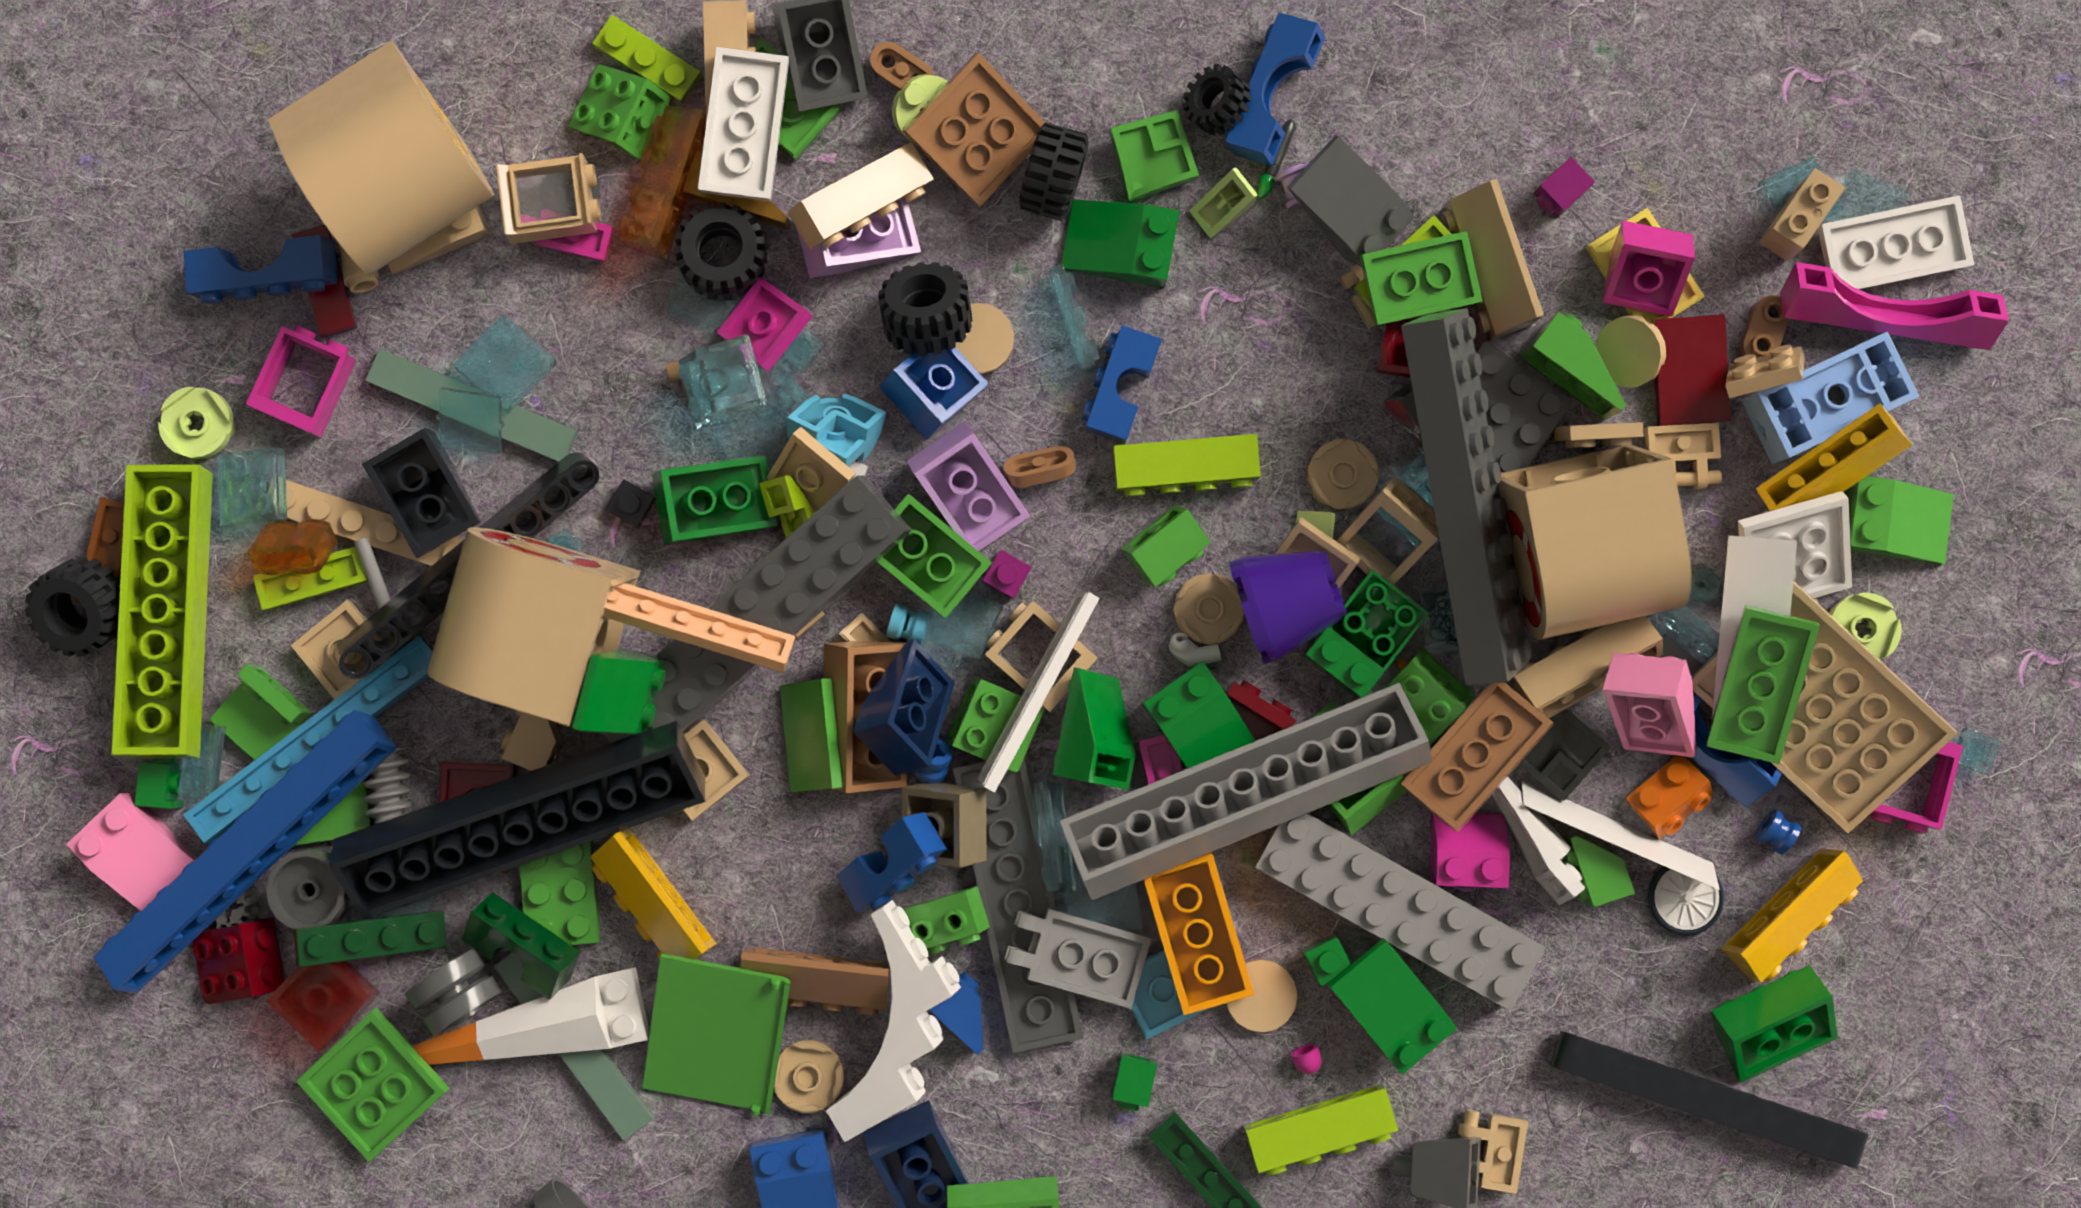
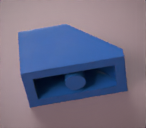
M964 971L961 975L958 973V983L961 988L952 997L929 1010L978 1055L983 1050L981 994L977 991L980 984L969 973Z

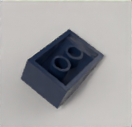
M915 639L908 640L863 701L853 733L895 776L929 768L949 704L954 681Z
M929 1100L863 1132L869 1157L897 1208H947V1186L969 1184L949 1138Z

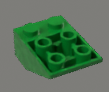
M1371 569L1344 602L1348 615L1341 617L1340 621L1318 634L1302 655L1303 658L1357 700L1369 693L1430 614L1373 569Z
M1074 667L1072 678L1068 685L1069 694L1065 714L1061 721L1062 730L1058 750L1054 757L1053 775L1129 790L1136 754L1119 678Z

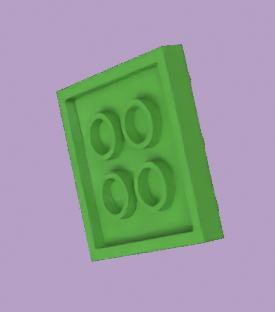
M375 1008L296 1081L368 1162L380 1154L450 1089L378 1008Z

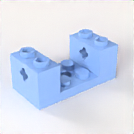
M1887 331L1804 370L1803 380L1761 390L1741 400L1771 463L1775 464L1824 442L1879 403L1887 411H1890L1920 396ZM1831 386H1838L1843 390L1845 399L1841 405H1835L1829 400L1828 390Z

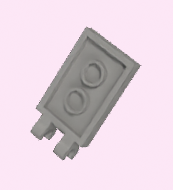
M1046 908L1043 918L1018 910L1014 925L1034 932L1028 951L1007 946L1004 956L1006 962L1028 968L1026 975L1028 980L1126 1008H1132L1151 943L1150 937L1050 908Z

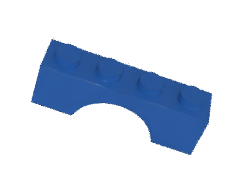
M1279 12L1275 23L1270 24L1268 27L1265 47L1261 56L1256 57L1252 67L1253 76L1249 83L1251 91L1248 92L1252 99L1251 102L1245 103L1250 107L1248 113L1242 112L1240 114L1244 119L1241 123L1238 121L1233 122L1235 126L1233 130L1229 131L1226 128L1225 143L1234 155L1270 166L1273 165L1285 132L1278 121L1272 117V97L1279 84L1288 76L1299 71L1313 69L1325 40V35L1317 22Z
M322 235L286 239L280 255L271 265L251 272L245 271L239 265L233 253L219 247L183 251L186 294L200 298L201 303L205 304L222 303L223 297L234 296L238 300L256 299L257 293L269 292L271 296H286L291 294V289L303 288L305 292H321L325 290V285L338 284L335 242Z
M1693 691L1696 755L1691 758L1699 764L1705 773L1711 775L1723 786L1729 796L1738 800L1747 808L1777 785L1782 772L1771 762L1707 747L1706 739L1709 728L1706 726L1701 715L1702 698Z

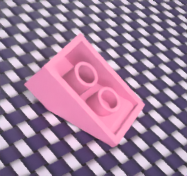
M1613 653L1603 692L1623 749L1695 757L1696 734L1693 683L1687 661L1671 656L1660 658L1643 656L1638 653Z
M120 793L66 845L91 872L141 911L156 898V894L162 888L169 886L182 873L186 865L197 858L149 807L135 806L136 793Z

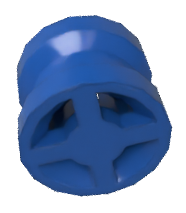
M938 739L930 767L913 771V774L922 782L929 784L943 781L947 775L948 765L953 754L949 744L942 739Z
M1774 809L1760 824L1755 838L1762 843H1770L1773 845L1775 852L1783 855L1795 843L1802 827L1795 821H1787L1784 819L1782 812Z

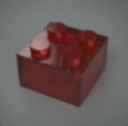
M346 960L298 966L266 1002L319 1052L331 1047L379 996L380 992Z

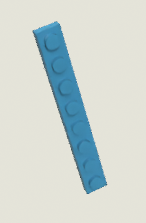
M418 636L184 813V817L202 842L209 845L210 842L225 833L234 824L235 819L239 815L247 812L260 799L264 791L272 788L286 775V771L292 765L299 763L312 750L313 745L317 741L325 738L335 729L341 718L357 710L376 718L429 678L427 670L433 650L424 638Z

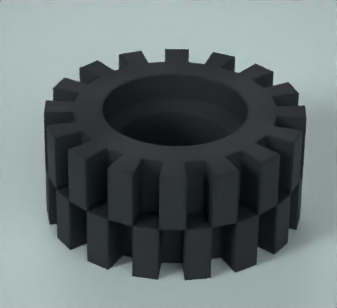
M1214 64L1213 69L1209 66L1203 68L1204 75L1198 72L1194 76L1197 79L1194 84L1189 82L1187 87L1191 91L1190 93L1184 92L1183 99L1187 102L1183 103L1182 106L1186 111L1184 113L1186 117L1204 132L1210 135H1215V133L1222 135L1225 134V127L1231 131L1235 128L1233 122H1242L1244 118L1240 114L1242 112L1248 113L1250 107L1245 103L1251 102L1252 96L1248 93L1251 91L1250 86L1238 74L1226 65L1222 67L1220 64ZM1223 92L1220 101L1210 108L1215 97Z

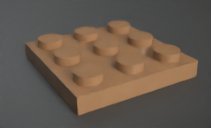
M974 53L906 126L903 132L976 206L981 207L1031 153L1037 133L1045 122L980 53Z

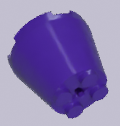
M1317 550L1249 556L1229 561L1230 571L1234 583L1237 585V591L1258 653L1261 652V659L1264 665L1281 659L1340 621L1341 617L1348 615L1337 584L1329 585L1336 582L1326 551L1318 553Z

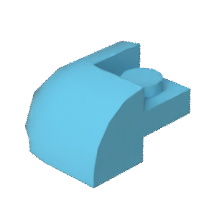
M843 393L842 398L828 397L823 399L816 394L807 399L787 417V435L790 439L792 434L801 427L847 466L851 465L855 460L863 463L879 439L885 422L886 412Z

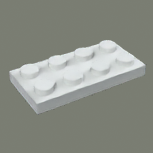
M716 47L698 191L700 193L771 202L789 56Z
M1960 195L1824 223L1818 227L1825 267H1831L1841 279L1859 290L1974 265Z

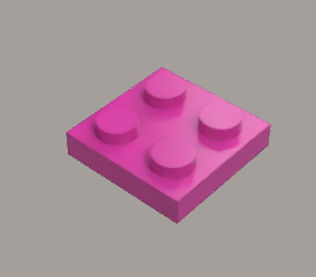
M760 277L716 333L769 372L813 315Z

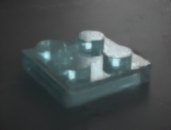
M502 314L453 366L460 374L509 414L550 372L557 362L552 355Z
M274 447L217 454L220 526H239L287 520L285 449Z

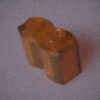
M309 519L298 524L288 521H273L264 525L247 553L255 571L260 574L281 575L288 571L299 574H312L323 569L338 542L330 523L323 520Z

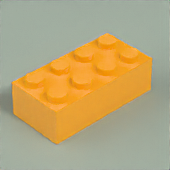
M1212 852L1144 879L1183 1015L1255 995Z

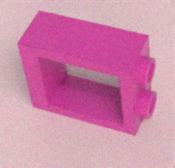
M296 325L292 331L281 326L245 405L318 437H322L357 360L346 354L349 348L328 339L326 345L314 340L315 333ZM296 344L338 361L312 418L271 400Z
M1948 742L1934 755L1938 759L1923 816L1880 804L1871 813L1870 819L1887 824H1892L1893 819L1906 822L1905 829L1922 834H1927L1928 829L1942 830L1963 745Z

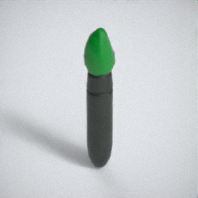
M1289 119L1283 124L1282 129L1285 132V136L1272 166L1266 164L1264 174L1259 178L1257 192L1259 199L1265 198L1274 187V178L1279 171L1295 131L1293 119Z

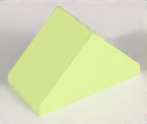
M1235 167L1196 203L1189 212L1211 239L1254 206L1258 195Z

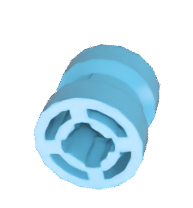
M896 603L890 618L886 637L895 640L900 638L907 640L915 639L922 646L931 613L922 610L918 612L909 611L907 606Z

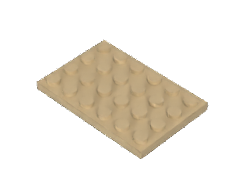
M1793 581L1790 616L1818 622L1820 628L1780 764H1772L1849 834L1958 733ZM1718 652L1691 677L1693 691L1712 709Z

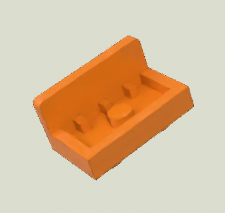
M1676 755L1628 795L1626 801L1652 828L1654 835L1660 840L1666 834L1672 835L1682 827L1684 819L1691 813L1703 810L1710 803L1713 791L1708 778L1685 756Z

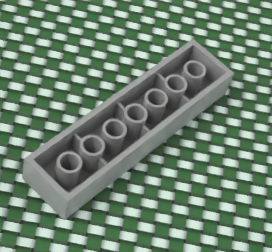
M1308 813L1272 827L1251 865L1381 939L1385 938L1389 944L1509 1011L1513 1009L1546 948Z

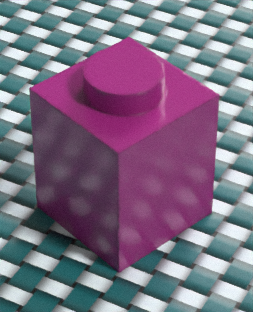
M1570 157L1533 194L1537 197V204L1545 213L1549 215L1553 213L1556 218H1559L1596 181Z
M1000 549L981 582L1013 600L1032 567Z

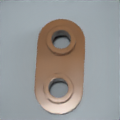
M882 42L871 52L870 62L873 72L898 91H901L903 86L912 77L924 74L934 75L929 65L894 42ZM886 58L895 60V64L891 68L884 67L882 62Z
M1768 295L1754 304L1740 343V353L1742 356L1754 354L1757 358L1769 355L1772 349L1781 345L1789 318H1784L1780 296ZM1769 307H1774L1777 310V318L1769 316ZM1758 340H1762L1766 343L1765 352H1762L1757 348L1756 344Z
M1054 446L1010 457L1004 464L1006 481L1009 485L1018 488H1028L1037 484L1064 480L1073 474L1076 469L1074 453L1065 446Z

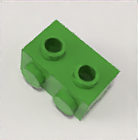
M1175 504L1120 549L1143 581L1157 587L1158 585L1162 586L1170 582L1176 576V570L1185 563H1192L1199 559L1204 553L1203 549L1211 542L1189 510Z
M978 886L903 909L908 916L910 930L915 938L921 939L925 944L928 955L948 949L947 942L958 940L961 946L980 940L979 933L990 928Z

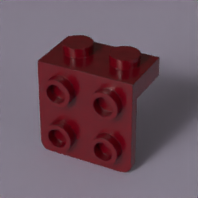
M1245 680L1240 685L1232 682L1225 693L1255 741L1294 726L1297 720L1289 716L1292 712L1289 707L1275 699L1271 704L1259 697L1262 691Z
M274 917L203 931L193 940V953L197 963L200 990L206 1004L244 999L287 989Z

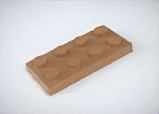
M1505 682L1490 683L1430 750L1432 762L1412 770L1402 781L1401 787L1455 833H1458L1553 726V722Z

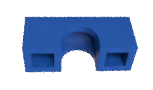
M1121 325L1118 334L1111 332L1105 349V353L1111 354L1107 367L1099 366L1093 386L1099 388L1095 401L1088 399L1081 418L1088 421L1085 431L1126 444L1139 406L1124 401L1117 392L1116 384L1121 377L1127 374H1139L1149 378L1162 341L1161 338Z
M925 812L902 817L880 836L887 849L888 862L883 853L878 851L856 857L836 875L856 912L869 909L876 911L879 907L891 901V897L895 893H900L910 888L915 883L913 878L917 874L927 872L937 864L936 858L947 848Z

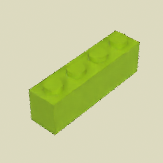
M1257 434L1115 445L1112 450L1116 492H1124V497L1145 496V490L1160 489V494L1181 493V487L1195 486L1198 492L1217 490V484L1231 483V488L1233 489L1248 488L1253 486L1252 481H1258L1261 477Z
M1382 1084L1243 1125L1255 1168L1258 1173L1265 1172L1267 1176L1282 1173L1287 1170L1286 1165L1300 1161L1301 1165L1315 1163L1322 1159L1321 1154L1335 1150L1337 1155L1351 1152L1356 1149L1357 1143L1369 1140L1370 1144L1391 1139L1390 1133L1399 1131L1387 1090Z

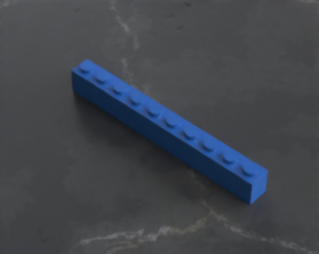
M354 710L341 718L335 729L325 738L317 741L313 745L312 750L299 763L292 765L286 771V775L272 788L264 791L260 799L247 812L239 815L235 819L234 824L224 834L210 842L205 852L195 861L186 865L182 873L169 886L162 888L149 905L134 914L130 919V923L117 935L112 936L105 942L104 947L94 956V959L114 990L138 993L397 749L374 716Z

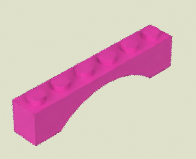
M1799 262L1795 263L1780 291L1784 318L1878 333L1888 331L1890 335L1985 350L1992 348L2009 322L2003 295L1966 290L1933 299H1888L1871 295L1852 287L1841 279L1831 267Z

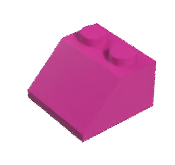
M1622 220L1611 251L1602 298L1603 303L1673 317L1695 260L1693 234Z
M1431 812L1429 882L1438 886L1509 888L1510 847L1504 814L1475 813L1458 833H1455Z

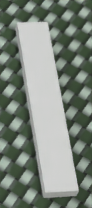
M1080 591L1076 594L982 768L976 783L993 792L997 790L1100 598L1089 592Z

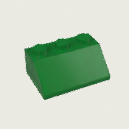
M1810 965L1800 970L1790 971L1774 982L1758 986L1750 993L1734 1000L1725 1001L1717 1008L1711 1010L1715 1032L1740 1083L1838 1038L1833 996Z

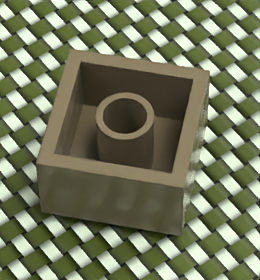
M926 782L902 787V817L925 812L947 848L936 858L938 865L960 868L987 861L986 788L944 783L929 784Z

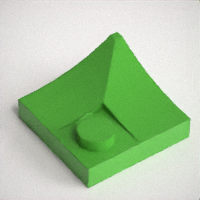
M1178 110L1110 128L1109 135L1119 166L1127 203H1133L1155 193L1198 179L1199 173Z

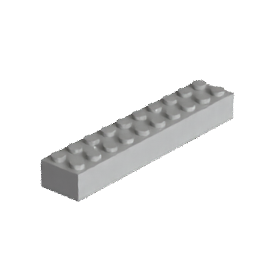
M1397 683L1060 820L1086 889L1091 900H1095L1432 762L1429 740L1400 683Z

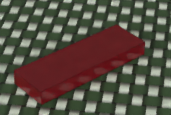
M325 224L291 234L292 238L322 235L332 240L331 233ZM337 254L338 284L325 285V290L321 292H308L319 333L323 338L358 328L348 291L344 285Z

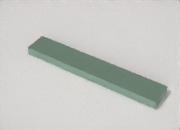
M380 348L365 380L370 384L557 462L570 453L578 435V431Z
M513 952L494 966L521 1004L543 997L542 994L520 980L523 974V966L520 959ZM604 1049L558 1053L623 1141L655 1118Z

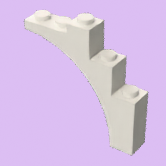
M893 900L882 905L871 914L883 939L891 970L892 1003L889 1026L880 1052L867 1074L853 1089L837 1099L826 1110L844 1142L914 1104L926 1092L922 1075L915 1067L912 1068L910 1063L934 1050L943 1040L940 1024L934 1016H929L927 1010L952 997L961 988L958 983L959 976L956 969L951 963H946L943 956L929 962L925 944L921 939L914 937L908 926L909 919L907 914L900 906H896Z

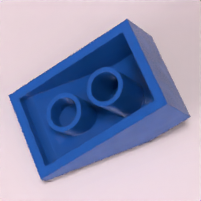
M825 1127L758 1140L752 1143L749 1149L762 1208H840Z

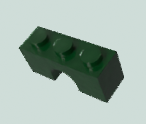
M493 892L470 912L462 937L465 943L490 960L503 948L512 951L520 959L523 966V974L520 980L549 1000L571 979L581 951Z

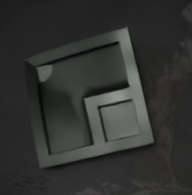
M1568 709L1549 718L1553 722V726L1519 763L1521 767L1563 801L1567 799L1611 748L1609 743Z

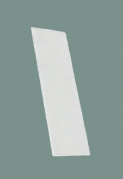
M1728 536L1712 718L1744 605L1790 616L1797 540Z
M1522 780L1524 806L1720 890L1712 862L1567 799L1563 801L1555 794Z

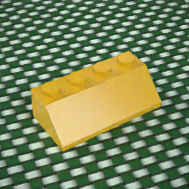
M631 829L617 832L590 856L595 863L591 866L595 875L603 884L606 882L610 883L616 891L613 898L625 913L630 910L638 920L635 927L640 935L647 942L652 939L660 951L657 953L659 960L662 953L697 960L717 944Z
M1820 848L1720 949L1750 980L1762 983L1764 980L1767 982L1773 979L1782 969L1780 964L1789 955L1794 956L1799 953L1807 944L1805 939L1814 930L1819 931L1824 928L1833 918L1831 913L1840 904L1845 905L1857 895L1858 890L1856 888L1863 880L1850 856L1845 851Z

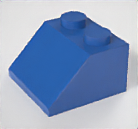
M955 347L950 351L948 349L942 350V354L938 355L928 353L927 356H919V353L914 352V354L893 369L880 385V389L928 440L965 408L989 383Z

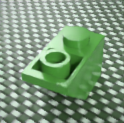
M1567 835L1563 837L1571 847L1563 858L1566 863L1571 864L1582 877L1580 883L1585 887L1577 895L1580 902L1585 901L1587 906L1597 907L1635 894L1623 858L1579 836Z

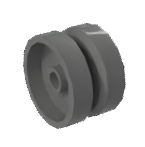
M322 846L293 852L279 860L270 872L266 886L268 905L275 917L287 927L294 929L338 923L351 915L355 909L329 866L332 847Z
M475 949L446 964L405 993L414 1010H422L436 1001L440 1004L426 1014L423 1020V1024L432 1037L453 1025L456 1027L484 1009L483 1006L502 993L493 976H485L471 985L468 983L484 967V962Z

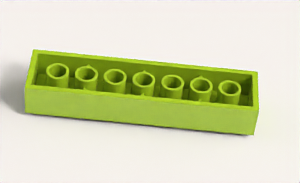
M126 465L112 755L126 759L200 758L213 473L201 465Z

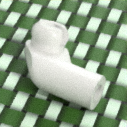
M1182 632L1174 634L1170 639L1169 649L1172 655L1188 667H1194L1202 661L1205 664L1221 661L1218 644L1198 647L1188 639V635Z

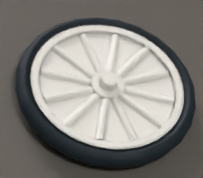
M1663 866L1653 877L1648 891L1649 908L1653 917L1664 929L1677 935L1689 936L1706 931L1717 921L1723 909L1724 892L1719 878L1717 877L1720 890Z

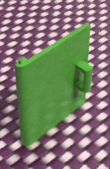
M662 953L659 962L642 1088L751 1109L750 1114L752 1116H759L760 1111L770 1115L791 984L790 980L779 975Z

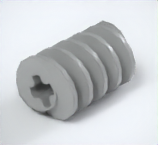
M397 748L369 774L373 776V779L363 783L364 788L374 790L373 794L363 798L364 802L375 805V808L364 812V816L375 819L374 823L384 822L404 815L401 813V810L411 806L410 801L400 798L401 795L411 791L410 787L400 784V781L410 777L409 772L399 770L400 766L409 763V758L399 756L398 752L407 748Z

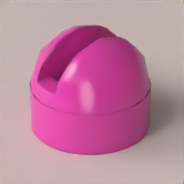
M1315 1043L1300 1046L1290 1054L1296 1069L1304 1074H1313L1321 1066V1053Z

